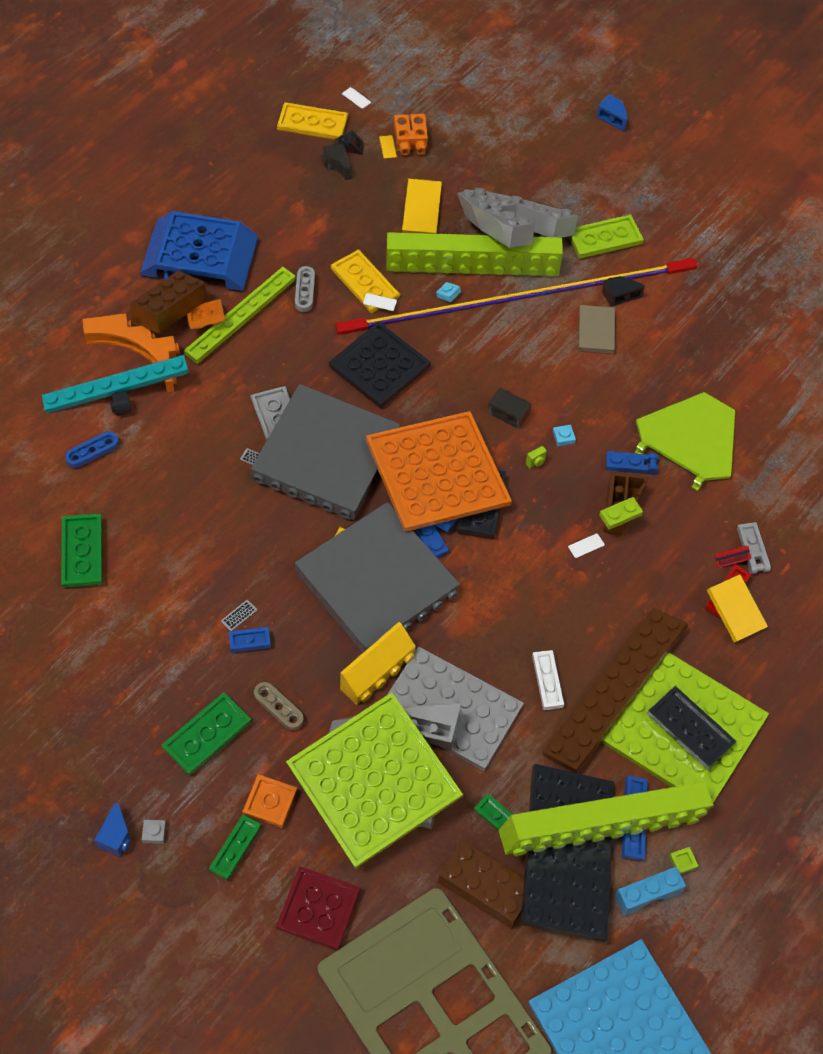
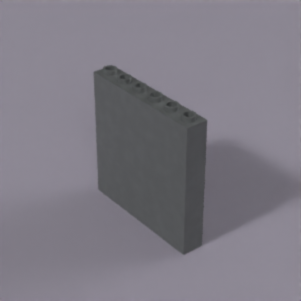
M299 384L251 467V479L259 484L268 485L276 491L285 492L293 498L302 499L310 505H317L327 512L339 514L344 519L354 521L379 474L365 440L366 435L400 428V424Z
M388 502L295 562V573L362 653L398 622L403 625L407 632L414 623L423 621L431 611L439 610L443 603L447 600L455 599L459 594L460 583L413 530L404 532L396 511Z

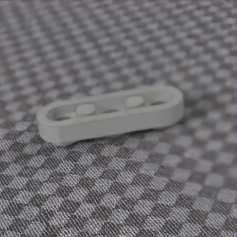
M303 266L297 272L295 307L300 312H307L313 307L315 271L309 266Z

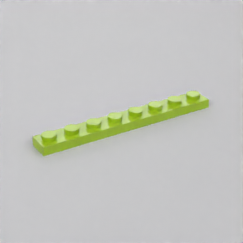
M280 268L227 313L225 321L213 325L184 350V354L196 364H199L296 280V276L286 268Z

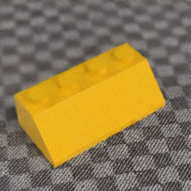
M400 622L340 673V690L357 706L361 702H366L371 697L373 691L381 689L390 676L394 677L397 675L401 667L415 657V645Z

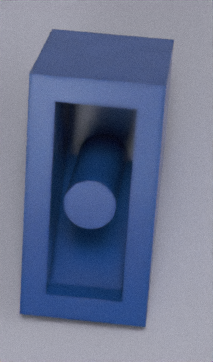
M608 94L598 105L596 117L624 132L628 117L623 101Z
M115 803L96 836L95 843L97 848L121 857L123 851L126 852L128 850L131 840L120 806Z

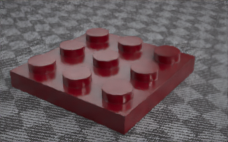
M299 866L276 929L338 951L357 901L360 887Z

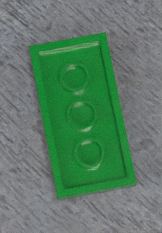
M101 514L62 516V588L102 585Z
M223 692L161 746L190 776L250 725L252 720Z

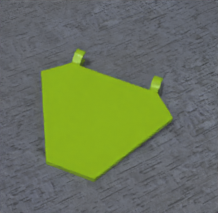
M703 392L636 420L641 442L636 446L635 454H644L646 448L650 447L697 475L691 487L696 491H699L706 480L730 478L735 410Z

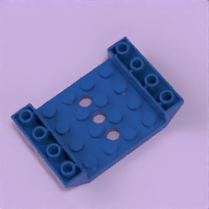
M171 211L156 221L140 275L158 278L160 269L173 272L180 271L186 274L225 279L226 289L244 291L258 235L240 221ZM201 230L207 231L205 233H199ZM197 243L203 244V245L200 246V247L194 246V245H196ZM192 257H198L197 260H191Z

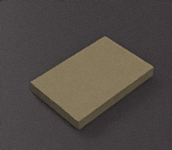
M580 305L578 351L614 354L615 308Z

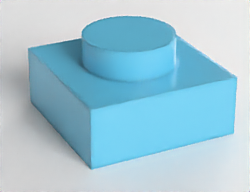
M446 282L436 292L437 298L452 302L461 293V288Z
M571 425L553 428L552 432L557 447L575 444L576 439Z

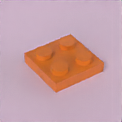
M221 299L203 303L187 314L190 329H201L206 325H216L225 321Z
M258 774L242 813L245 816L283 828L298 791L297 787Z

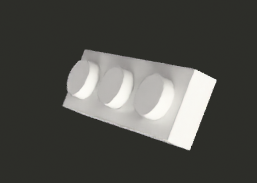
M553 650L533 652L532 658L543 710L563 708L564 701Z

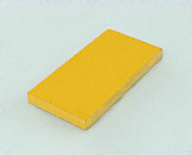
M284 102L277 130L335 140L344 133L348 113Z
M408 179L402 233L436 234L442 182Z
M359 249L331 264V270L362 304L367 293L394 300L400 298L399 292ZM363 304L371 314L381 309Z

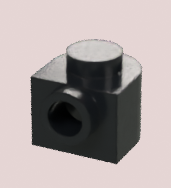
M127 392L113 393V401L110 402L112 413L116 412L117 416L131 413Z

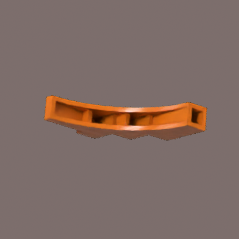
M126 313L82 319L86 344L101 343L128 348L139 353L152 364L177 357L176 354H180L179 345L174 343L173 336L155 338L154 331L151 332L148 328L143 326L132 327L131 320H127ZM176 377L164 381L167 392H174L173 384H177Z

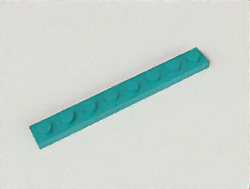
M184 355L44 394L42 399L45 412L47 414L112 396L115 392L129 391L189 374L186 358Z

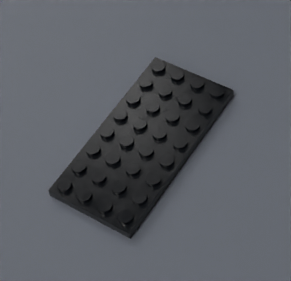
M534 764L531 776L529 812L613 798L614 781ZM605 837V839L598 842L587 840L585 843L576 846L570 843L559 849L548 847L546 850L534 853L533 850L526 851L521 925L605 943L608 940L612 837Z

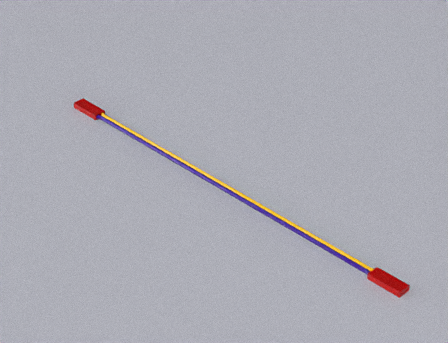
M694 258L667 262L662 267L371 320L360 318L335 323L338 335L368 330V327L375 325L378 321L382 324L604 284L605 280L618 276L631 279L668 272L669 275L696 270L698 266Z

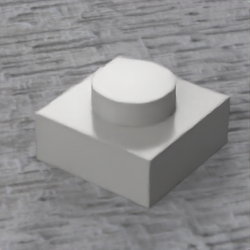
M144 820L142 843L164 844L166 821Z

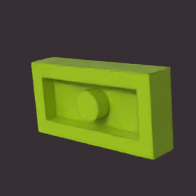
M634 497L601 510L599 515L610 530L642 516L643 511Z

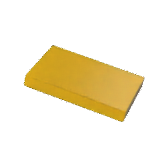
M741 575L735 576L707 590L734 643L768 627Z

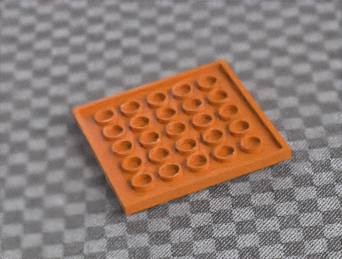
M470 411L366 435L365 440L404 532L509 506L512 503Z

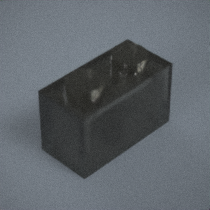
M499 388L489 402L488 414L520 429L530 415L532 404L526 399L517 397L508 390Z

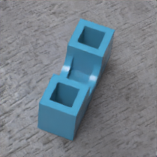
M676 866L618 889L615 900L623 917L643 910L647 904L655 900L661 899L663 902L682 894L686 885Z

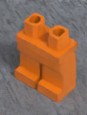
M410 114V122L409 115H394L393 128L396 136L397 151H400L402 156L409 155L410 150H416L418 155L425 154L428 141L425 114ZM421 119L422 123H415L414 120ZM405 120L406 124H399L398 121Z

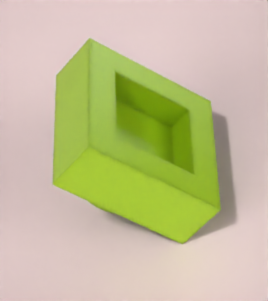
M543 446L527 454L526 465L529 469L544 463L547 450Z
M690 847L669 855L673 866H677L680 875L696 870L699 867Z

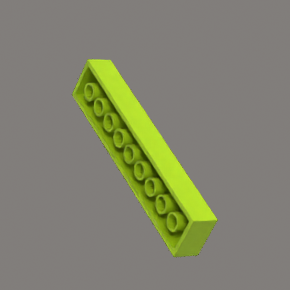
M387 232L386 271L559 276L563 255L562 237H533L532 244L509 248L490 235Z
M701 782L513 814L498 831L505 855L513 854L514 856H520L525 854L526 851L533 850L534 853L546 850L548 847L559 849L570 843L576 846L585 843L587 840L598 842L609 836L615 839L626 833L636 835L648 829L650 832H654L664 826L675 828L681 823L692 825L699 822L700 817L708 814L707 811L714 805L706 783Z

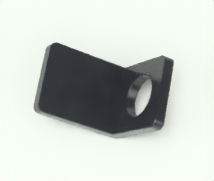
M350 131L335 139L334 151L337 152L351 146L359 154H362L364 141L353 131ZM355 139L358 141L359 147H357Z

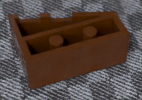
M611 472L608 482L606 508L632 497L638 503L645 491L649 477ZM628 522L610 530L604 523L603 532L623 534Z

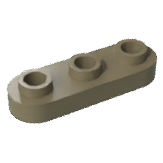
M262 682L255 687L254 696L256 701L285 728L292 731L301 728L303 725L302 712L270 683ZM262 693H267L268 696L263 697V696H261V694H262ZM277 706H281V707H282L281 710H277V709H275V708H276ZM291 719L297 720L295 723L290 722Z

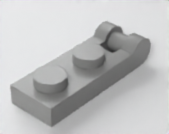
M757 523L738 525L737 532L742 547L748 546L751 554V559L747 560L749 573L757 574L758 571L770 572V562ZM760 559L761 563L756 564L755 560Z

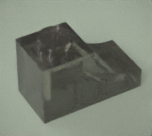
M343 143L324 146V154H321L322 163L326 164L328 170L339 172L345 180L351 179L352 167Z

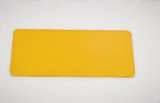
M392 135L380 136L383 157H397Z

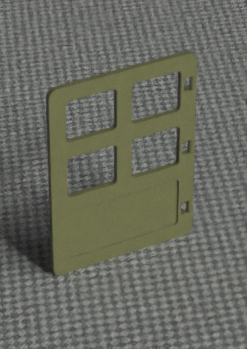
M438 888L425 893L322 960L318 965V974L370 1054H391L376 1029L414 1002L420 1004L440 1035L438 1039L416 1054H472L466 1041L504 1015L509 1017L529 1046V1051L526 1054H551L550 1045L444 892ZM447 909L455 919L450 923L443 915ZM471 965L476 969L495 999L460 1024L454 1025L432 994V991ZM486 965L494 975L489 980L481 970ZM526 1023L534 1033L530 1038L526 1036L521 1028Z

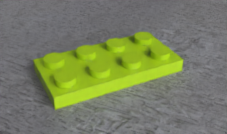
M632 215L578 226L575 229V234L569 236L579 259L641 245L644 240Z

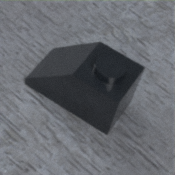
M618 276L604 281L602 293L610 307L642 298L645 286L642 283Z

